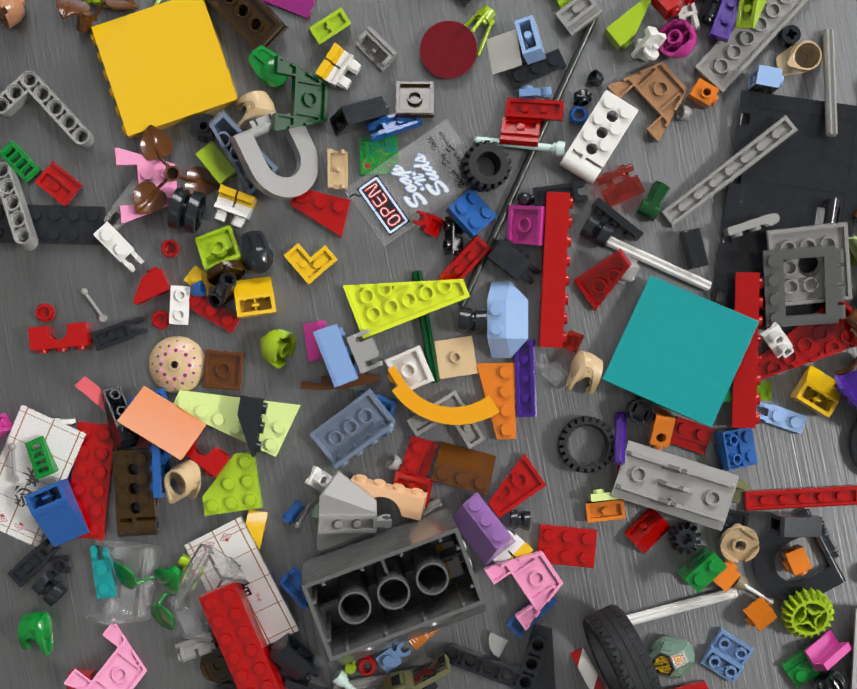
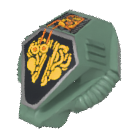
M671 636L659 638L651 646V652L648 653L656 672L667 679L682 678L692 668L695 659V653L688 641Z

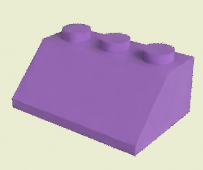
M478 493L464 502L453 516L458 530L485 565L516 542Z

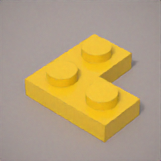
M297 243L284 255L309 285L338 261L326 245L310 257L301 245Z

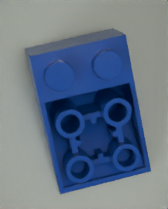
M68 479L60 480L24 496L31 515L53 547L90 532Z

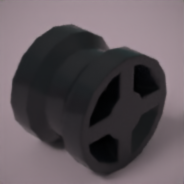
M795 25L786 26L778 35L779 44L783 47L794 45L801 37L800 29Z

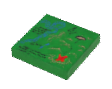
M371 136L359 137L360 175H392L391 172H395L393 168L396 164L398 165V136L385 137L383 140L376 142L371 140Z

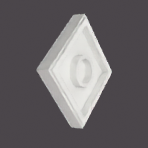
M420 345L384 360L388 369L392 366L396 367L412 390L435 381Z

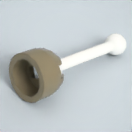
M743 575L732 585L736 590L747 589L762 597L768 605L774 604L773 598H768L748 586V580Z

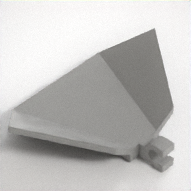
M339 470L319 495L316 549L324 554L373 536L376 533L377 527L391 528L392 524L390 514H383L378 517L376 499Z

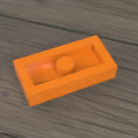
M623 499L585 503L587 523L626 519Z

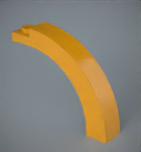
M395 366L388 369L389 374H387V377L392 384L397 383L398 385L392 390L396 397L411 411L428 420L441 424L464 425L485 420L500 412L489 395L473 404L460 407H446L433 404L417 395L407 385Z

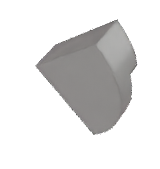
M490 631L488 636L489 647L492 653L500 658L508 640Z

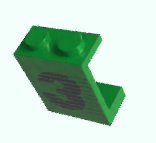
M703 546L676 572L689 586H692L699 593L723 572L727 565L715 552Z

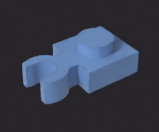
M533 85L522 86V89H519L517 94L518 98L537 99L551 97L552 92L551 87L533 88Z
M405 642L398 644L395 650L392 647L387 648L375 657L386 674L402 663L401 656L405 657L411 653L410 648L407 651L401 650V646Z

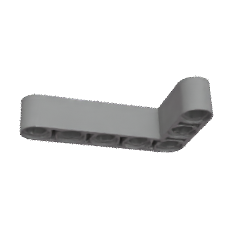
M24 72L0 93V108L4 103L7 105L4 111L0 110V116L5 118L11 117L34 97L76 144L83 148H89L94 143L93 134L42 78L34 72ZM35 78L34 84L29 86V80ZM20 90L21 95L15 98V93ZM48 92L47 98L42 100V94ZM61 106L60 112L55 114V107ZM74 120L73 126L67 128V122ZM86 133V140L80 142V136Z
M0 162V196L13 238L23 249L32 251L38 246V237L18 175L6 162Z

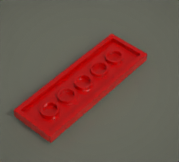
M78 421L77 430L86 433V436L73 464L71 489L90 531L78 538L104 540L113 472L112 451H115V444L108 424Z

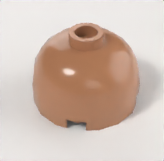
M0 0V21L6 28L10 29L22 21L25 16V0Z

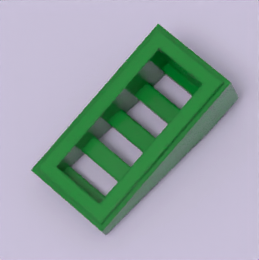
M10 141L0 150V156L26 183H29L42 171L16 142ZM21 155L22 157L14 163L13 160ZM25 161L28 162L21 169H19V166L22 163H24ZM32 166L33 169L25 175L24 172Z
M43 435L25 443L37 480L59 471ZM38 443L41 444L39 448L33 449L32 447ZM43 450V454L37 457L36 453ZM45 458L46 462L40 464L39 460ZM48 466V469L43 471L42 467Z

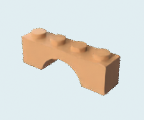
M361 474L353 475L350 479L372 497H386L394 501L399 507L402 517L421 520L428 494L423 492L422 489L405 488L402 484L386 483L382 479H368L367 476Z

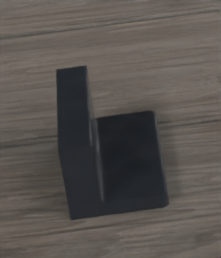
M700 228L685 230L679 233L688 270L709 265Z

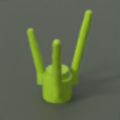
M486 5L481 10H477L475 15L464 24L468 27L473 21L477 20L471 29L472 33L480 24L483 26L488 25L480 43L477 56H480L491 27L495 23L493 18L496 13Z

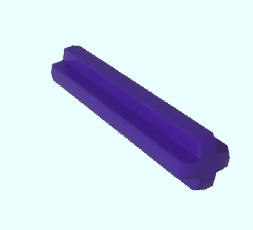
M623 411L616 412L613 462L618 466L625 464L627 415Z

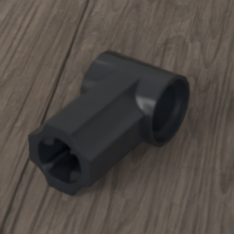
M225 272L220 276L214 291L208 295V301L212 307L218 309L233 300V291L237 284V278L233 274Z

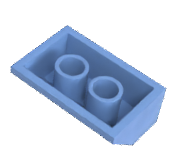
M335 324L314 331L313 334L334 387L359 379L358 374L361 373L357 363L353 364L351 356H353L350 346H346L343 339L346 338L343 327Z

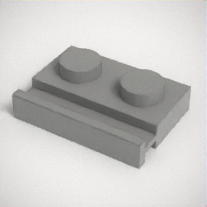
M572 0L556 12L555 16L570 33L571 37H573L603 14V11L594 0Z

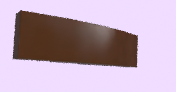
M364 373L358 374L359 379L338 387H334L331 377L321 376V383L301 381L300 389H344L380 380L381 376Z

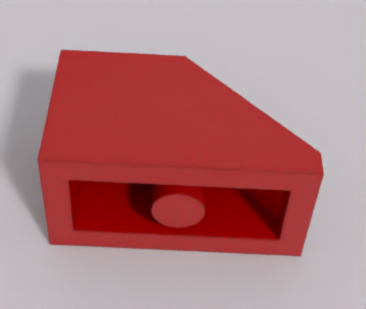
M153 267L147 270L148 274L142 276L133 299L134 305H141L170 292L171 283L164 269Z

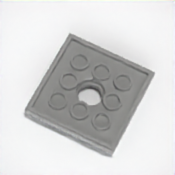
M847 222L766 230L767 250L835 245L836 248H843L844 263H836V265L844 266L845 282L837 283V285H845V300L852 299ZM816 257L817 267L809 273L802 272L799 269L798 263L800 258L784 260L785 306L826 302L824 257Z

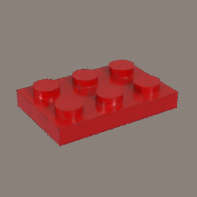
M540 523L537 551L541 550L550 564L594 568L597 529Z

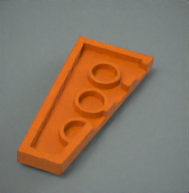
M476 363L485 397L489 395L500 411L491 417L496 439H516L515 363Z

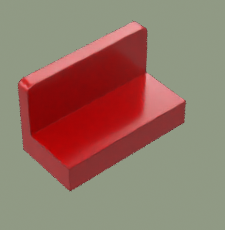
M649 508L624 534L645 554L671 527L654 509Z

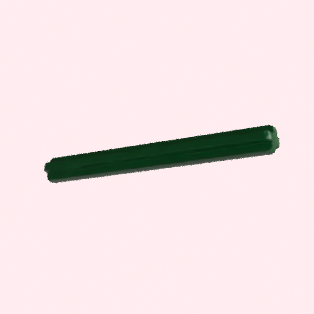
M420 270L412 272L413 282L423 281ZM428 313L419 317L426 361L435 380L430 383H438L440 378Z

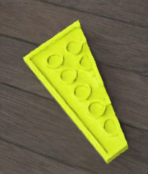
M464 279L343 285L359 330L363 331L368 328L370 330L369 333L362 335L363 339L470 297Z

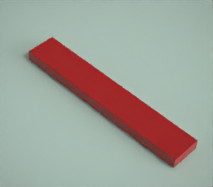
M857 485L743 491L744 511L857 505Z

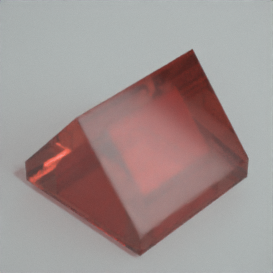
M570 330L563 348L577 354L585 336Z

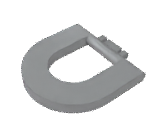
M274 112L269 113V116L267 114L254 121H249L250 129L231 136L230 141L254 186L265 195L280 200L293 199L308 191L316 180L319 161L316 148L306 127L302 126L283 130L296 157V170L291 177H280L268 167L255 140V137L271 131L272 114Z

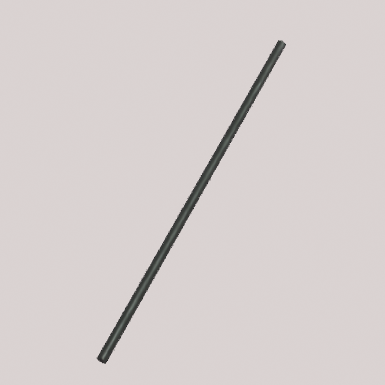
M598 17L585 27L552 100H561ZM542 121L538 143H541L551 121ZM529 150L486 242L490 247H492L508 215V207L513 204L537 150ZM484 256L476 264L466 286L469 295H471L487 261V258ZM469 298L459 301L458 305L465 307Z

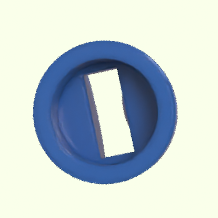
M202 281L192 284L190 287L192 296L202 297L206 295V287Z

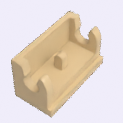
M327 149L329 190H348V152L344 149L340 151Z

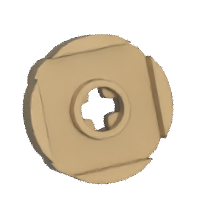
M734 524L728 528L719 540L722 554L732 562L750 561L759 552V540L756 532L741 524ZM743 541L744 545L736 547V542Z

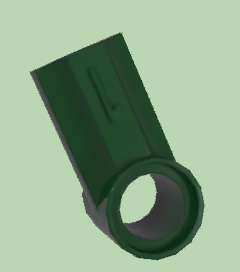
M656 180L646 198L640 203L636 213L653 222L659 214L661 204L670 188Z

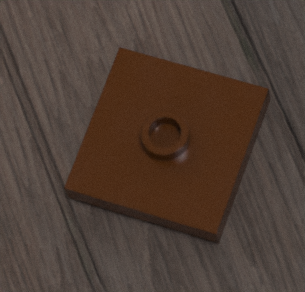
M206 349L203 387L242 391L245 353Z

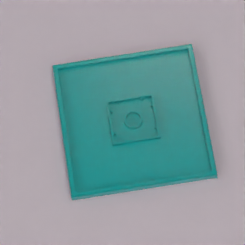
M650 275L602 380L711 428L759 321Z

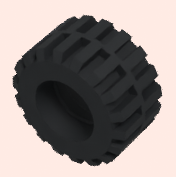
M485 140L483 143L482 141L476 143L465 152L464 157L461 159L462 165H460V170H463L461 176L466 178L465 183L467 185L471 184V189L477 188L479 192L484 190L489 192L502 185L510 175L508 173L512 169L509 164L512 161L511 158H507L509 155L508 151H503L505 147L502 145L498 147L495 141L490 143V140ZM478 157H487L493 162L495 167L493 176H484L479 172L476 165Z

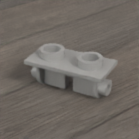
M210 632L190 640H185L174 646L179 652L177 654L178 660L186 662L196 658V651L199 652L200 656L214 652V649H217L216 644L218 643Z

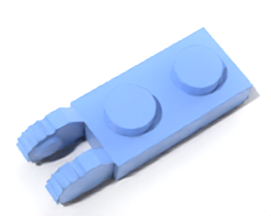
M761 401L760 405H756L767 409L765 416L760 413V419L763 422L802 434L807 416Z

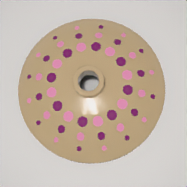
M168 337L160 341L150 354V375L156 385L160 388H165L167 392L179 393L180 390L190 391L204 377L205 354L195 341L187 337ZM174 361L178 363L177 368L172 367Z

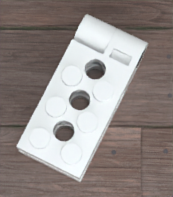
M606 90L559 165L592 185L639 110ZM607 115H612L615 122H610L607 119ZM596 132H603L605 138H599ZM586 148H593L595 154H588Z

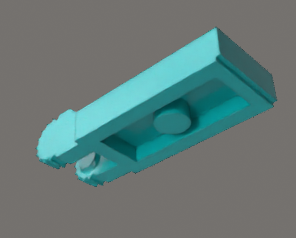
M106 543L102 546L104 559H99L97 546H91L90 551L93 560L92 568L97 599L118 596L113 558L110 555L109 544Z

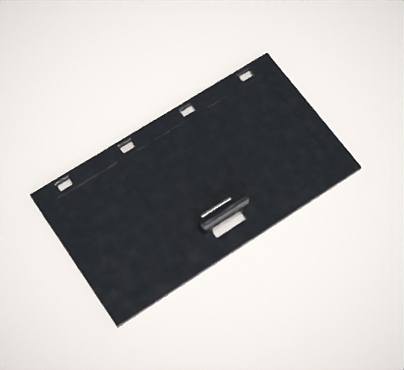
M746 90L741 91L732 156L785 115L798 131L742 173L739 184H733V181L728 184L711 295L712 302L734 310L735 273L757 272L760 273V277H763L762 250H767L766 230L815 225L817 205L826 206L823 224L835 223L837 208H839L837 222H847L848 237H853L855 224L853 215L857 211V106L837 103L838 134L835 137H827L825 101ZM743 113L749 114L748 125H742ZM771 213H777L780 216L778 223L772 226L760 225V230L750 232L749 229L742 231V236L731 238V243H725L723 233L725 228ZM816 257L800 258L798 263L799 269L805 273L812 272L817 267ZM763 282V289H759V296L763 297V308H759V316H762V327H758V329L766 330ZM718 290L724 291L722 302H716ZM826 302L786 306V315L813 314L825 305ZM796 326L781 327L784 333H788Z

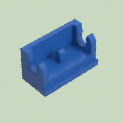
M294 566L279 580V584L305 611L309 605L301 586L302 573Z

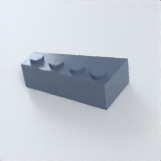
M222 109L209 122V126L251 195L257 188L247 176L230 141L231 136L244 131ZM260 148L268 167L274 173L278 169L277 165Z

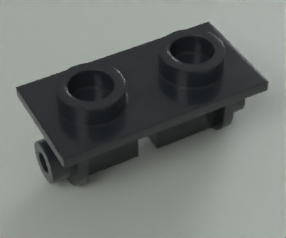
M705 0L698 15V20L713 26L722 0Z
M448 216L445 217L443 222V230L445 231L443 249L445 250V255H458L463 249V238L456 237V234H463V230Z

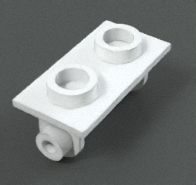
M170 286L169 324L188 325L189 286Z

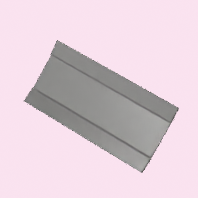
M628 440L625 448V464L620 465L610 495L722 531L739 476Z

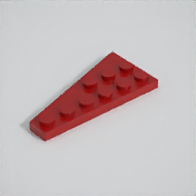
M846 301L838 302V304H845L846 317L853 312ZM826 304L814 313H826ZM838 319V323L796 326L786 334L793 345L794 352L787 358L783 356L777 358L770 348L766 349L760 354L761 366H757V374H761V380L792 368H797L809 362H814L843 350L856 347L855 337L849 330L852 327L845 319Z

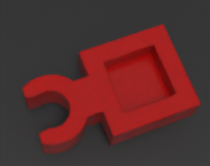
M416 210L420 218L417 221L412 219V223L420 226L419 229L437 238L444 220L432 213Z

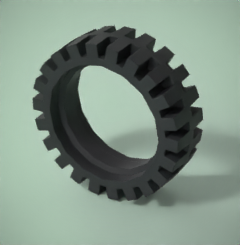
M591 416L574 418L562 428L558 437L559 454L564 463L577 472H598L604 469L614 456L613 432L606 423L598 418ZM592 426L598 429L604 436V452L595 462L580 463L569 453V437L579 427Z

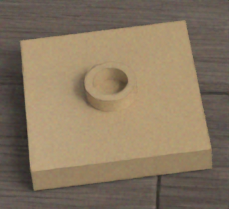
M472 336L434 341L440 379L478 373Z

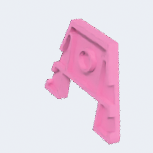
M120 148L114 149L116 167L136 166L138 184L150 181L157 187L164 180L163 171L166 167L159 159L150 161L141 154ZM167 162L170 166H175V164ZM177 181L167 182L159 189L167 196L166 203L161 209L170 206L173 193L177 188ZM134 205L119 206L121 224L147 215L136 213Z
M541 550L483 568L493 584H496L510 573L513 575L531 604L515 614L525 631L531 626L530 623L534 618H537L541 613L540 610L551 600L563 584Z
M112 621L102 636L117 646V649L92 680L74 669L65 680V685L76 689H134L147 672L117 623Z

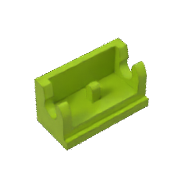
M342 7L309 27L308 30L314 36L317 44L320 45L351 25V22Z
M212 141L196 153L198 159L220 185H225L236 175L235 168Z

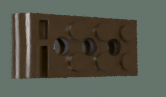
M207 0L253 50L259 46H265L269 49L289 28L263 0ZM261 22V27L257 30V26Z
M149 448L112 451L118 536L158 535L160 531L159 498H153V493L150 491L153 475L150 473L152 454L149 453ZM133 464L138 466L137 473L132 469ZM134 483L139 485V492H136L134 490ZM135 502L140 504V511L135 509Z

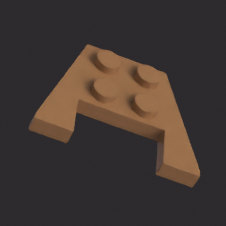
M663 61L634 75L623 78L616 83H612L607 87L612 94L620 99L630 89L634 88L660 117L646 129V132L656 142L661 139L688 91L685 85Z

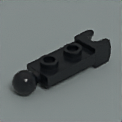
M586 181L536 187L532 189L533 194L531 195L528 192H521L517 197V202L519 205L529 206L531 202H534L535 206H544L545 192L570 193V197H573V203L584 202L588 200V196L580 195L578 188L584 187Z

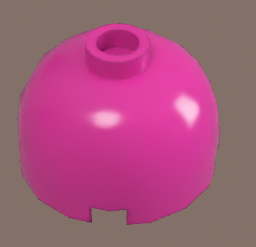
M684 19L670 20L659 31V33L666 34L667 39L658 49L669 58H684L696 46V32L693 26Z

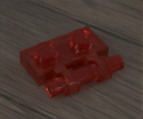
M632 163L626 166L621 165L617 170L610 173L605 172L596 179L599 186L604 183L607 184L608 188L602 190V194L610 207L645 193L638 175L631 178L629 176V172L634 170ZM622 176L624 181L614 184L613 179Z

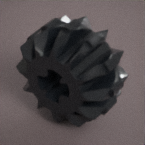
M679 522V528L673 525L672 528L675 532H668V535L673 537L668 540L670 544H673L671 548L673 550L678 549L679 554H682L684 550L687 554H690V548L696 551L695 543L701 544V541L696 539L701 536V533L696 532L698 528L695 525L691 527L690 522H686L685 526L683 522ZM681 536H688L687 540L683 541L681 539Z
M837 670L818 675L811 684L813 689L847 688L844 677Z

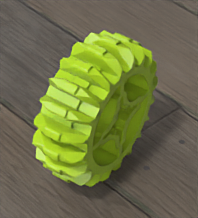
M811 587L808 591L802 588L800 593L795 590V595H789V600H784L785 606L781 607L782 613L780 615L783 625L787 628L788 632L793 633L796 637L801 636L803 639L807 635L811 639L814 634L820 636L819 632H826L825 627L831 626L830 621L834 620L832 614L835 612L832 602L826 594L818 589L815 591Z

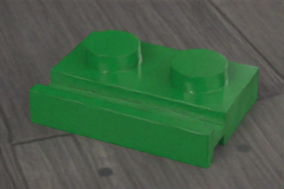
M812 642L780 663L797 688H800L823 672L815 671L804 654V650Z

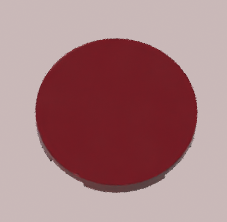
M442 21L430 27L424 34L420 45V55L424 66L433 75L441 79H456L467 73L475 63L477 43L473 33L465 25L456 21Z

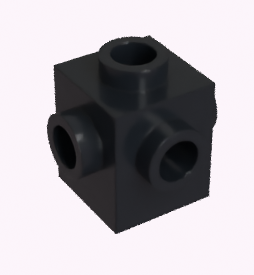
M193 114L189 133L193 137H198V141L208 143L210 140L215 142L216 136L209 126V122L214 116L209 114H203V116Z

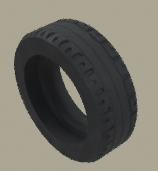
M610 604L584 618L583 629L587 642L609 689H662L653 662L639 634L619 606Z

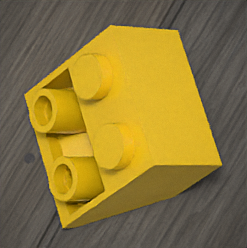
M270 276L236 281L237 284L233 292L237 319L276 314Z
M809 364L790 398L821 417L830 418L840 401L841 395L835 388L837 384L835 379Z

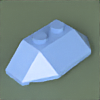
M510 281L491 282L488 294L487 339L492 358H512L528 340V299Z

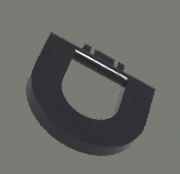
M809 508L796 513L812 515ZM825 527L822 537H813L827 566L802 579L788 581L781 578L777 573L774 562L775 556L782 546L799 537H779L771 533L770 528H768L759 537V552L752 559L753 572L760 586L773 597L784 601L789 600V595L794 596L795 590L800 593L802 588L808 591L811 587L815 591L818 589L825 593L844 583L846 580L835 560L841 554L838 550L832 553L837 547L830 534L824 536V534L829 532L828 529Z

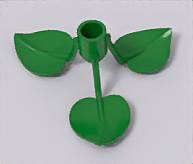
M114 561L115 574L120 583L128 589L133 590L135 585L154 578L163 587L164 593L158 600L157 605L154 603L150 605L151 614L159 625L168 630H175V621L172 614L161 603L167 594L170 596L177 595L179 579L182 577L181 570L175 565H172L167 570L158 567L154 570V575L142 580H136L135 574L128 567Z

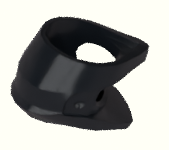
M257 230L244 233L241 237V255L245 268L254 274L266 272L273 264V251L263 232Z

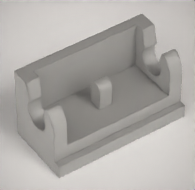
M370 26L356 40L357 43L355 45L382 72L397 58V52Z

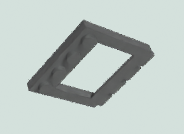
M835 245L762 250L766 328H770L774 322L780 327L838 323V319L846 318L845 304H838V302L845 301V285H837V283L845 282L844 266L836 265V263H844L843 248H836ZM824 257L826 313L786 315L784 260Z

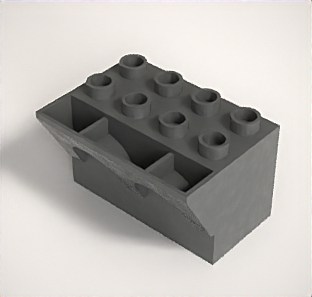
M449 508L426 515L420 521H410L303 561L301 583L303 592L330 662L337 660L342 666L486 611L484 598L460 532ZM453 541L455 545L441 551L435 546ZM458 556L460 561L464 560L461 563L464 574L449 579L444 562L453 560L452 558Z

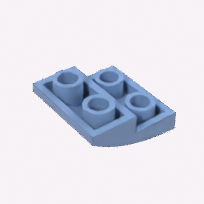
M721 627L709 644L700 662L734 683L744 670L743 665L754 652V648Z

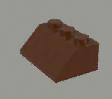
M441 441L431 480L487 495L496 456Z

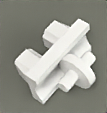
M647 26L644 30L645 37L637 39L634 43L635 49L631 53L632 59L640 58L646 62L649 59L656 60L659 56L658 48L667 39L666 34L659 33L656 27Z
M776 322L760 334L777 358L781 356L787 358L794 352L792 343Z
M313 466L311 475L304 483L321 493L332 479V476L319 467Z

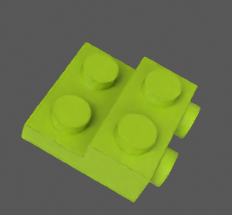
M231 225L195 238L206 273L212 266L223 261L238 260L243 263L241 249Z

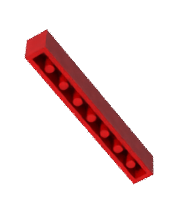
M545 192L538 346L563 348V343L566 344L567 340L564 324H567L568 314L564 313L565 305H568L569 298L568 294H565L566 286H569V274H566V269L570 267V255H567V248L571 247V236H568V228H572V217H569V209L573 208V197H570V193Z
M757 272L735 273L734 311L759 321L732 381V428H756V424H760V413H756V405H760V393H757V385L761 386V374H757V366H761V355L758 354V347H762V336L758 335V327H762V316H759V308H763V297L759 296V289H763V277H760V273Z

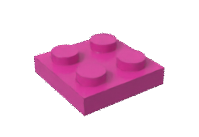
M509 205L507 239L514 244L543 245L545 206Z

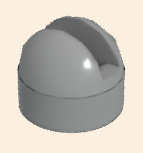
M679 105L675 114L676 119L687 121L691 118L690 114L693 112L690 107Z
M395 454L389 455L385 462V466L393 471L400 469L399 465H402V460Z

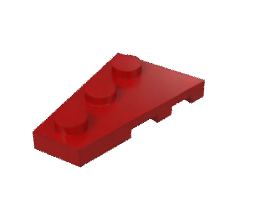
M308 190L291 200L290 205L338 236H343L351 200Z
M619 249L576 277L574 282L594 311H596L632 264L622 249Z
M525 454L521 456L488 501L499 518L546 486Z

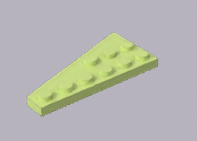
M185 390L179 391L173 404L205 424L247 443L237 415L240 397ZM265 401V403H268L266 415L263 414L262 422H265L264 432L259 435V441H262V451L275 457L277 456L301 406L299 404Z

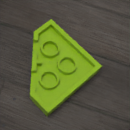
M250 451L235 453L203 495L205 516L263 507L256 456L252 457Z

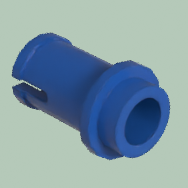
M295 499L290 508L282 513L283 516L281 518L291 525L292 522L295 523V518L305 506Z

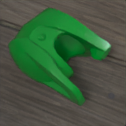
M259 46L248 57V62L256 76L263 84L270 88H277L283 85L288 76L274 74V58L277 54L265 46Z
M47 611L24 614L20 619L17 636L22 649H31L30 641L32 639L39 645L43 655L52 653L54 648L53 622L51 615Z

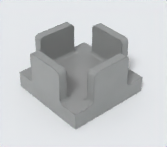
M369 328L346 337L361 374L383 365L382 360L368 365L366 362L379 355L373 337L361 342L357 340V337L369 333Z

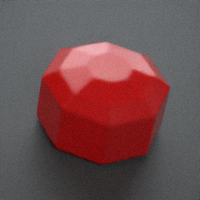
M173 239L165 240L161 245V252L167 258L177 257L181 251L180 244Z

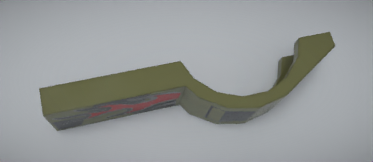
M442 654L413 671H398L390 674L382 681L378 689H422L451 673L449 657L446 654Z

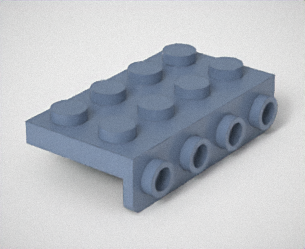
M369 388L312 430L309 435L333 463L332 468L334 470L338 467L341 469L349 463L351 457L354 456L356 458L360 456L366 446L372 447L379 441L378 438L380 436L390 434L394 430L393 426L396 420Z

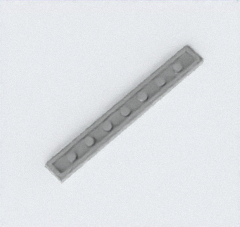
M785 115L661 212L662 215L674 227L793 135L798 129Z

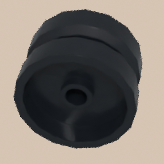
M177 187L173 193L168 210V227L180 230L184 226L185 232L197 234L205 214L206 194L198 191L190 194L189 189Z

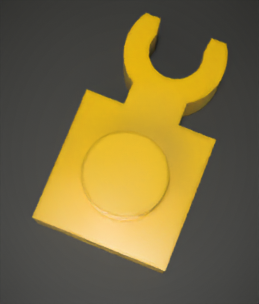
M197 265L192 268L184 279L191 286L195 282L202 281L206 287L207 296L210 294V288L216 287L208 282L207 273Z

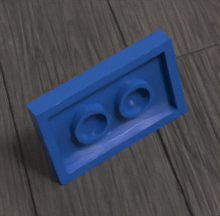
M150 442L149 453L152 454L150 473L153 475L150 491L153 493V498H162L167 496L164 487V477L171 469L170 454Z

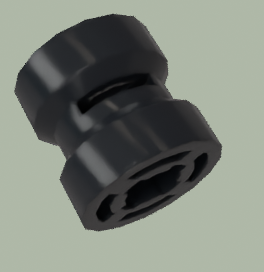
M511 510L510 529L522 528L523 530H529L531 512L524 511L521 513L517 510Z

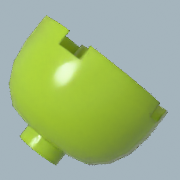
M273 329L268 332L260 341L262 358L273 367L282 368L288 363L285 361L287 356L292 357L297 340L293 337L295 334L284 329Z

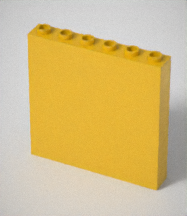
M170 0L91 27L93 32L91 39L94 45L98 46L99 52H97L100 63H103L105 70H103L104 77L111 85V88H109L110 95L117 103V106H115L116 113L123 121L121 125L122 131L125 136L128 135L132 140L141 137L149 125L162 130L192 120L193 114L203 116V114H209L233 106L239 99L205 0Z

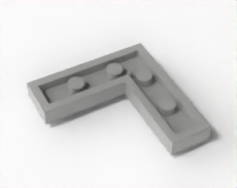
M456 390L433 403L446 407L465 406ZM418 414L406 420L416 437L438 424V422L428 420ZM476 423L455 425L469 449L485 440Z

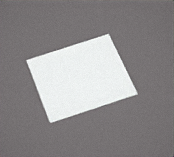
M516 29L486 40L492 75L522 65Z

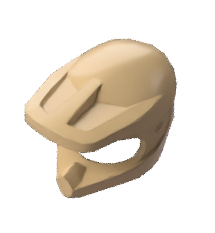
M811 40L801 41L776 57V66L783 69V76L811 71L821 62V49Z
M265 91L246 93L235 102V107L238 111L246 108L242 120L237 123L243 131L250 129L249 121H254L267 114L269 116V113L272 112L277 113L274 103Z
M579 351L571 362L565 389L570 391L576 382L589 377V386L586 387V392L594 394L601 379L603 360L590 352Z
M181 461L173 466L165 475L164 487L170 504L176 503L184 497L190 499L197 497L201 488V470L194 461ZM172 478L175 479L178 490L182 494H177L171 488L170 481Z

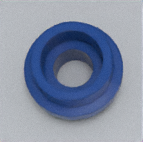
M575 106L569 112V120L575 125L584 124L588 118V112L582 106ZM575 113H580L581 118H575Z

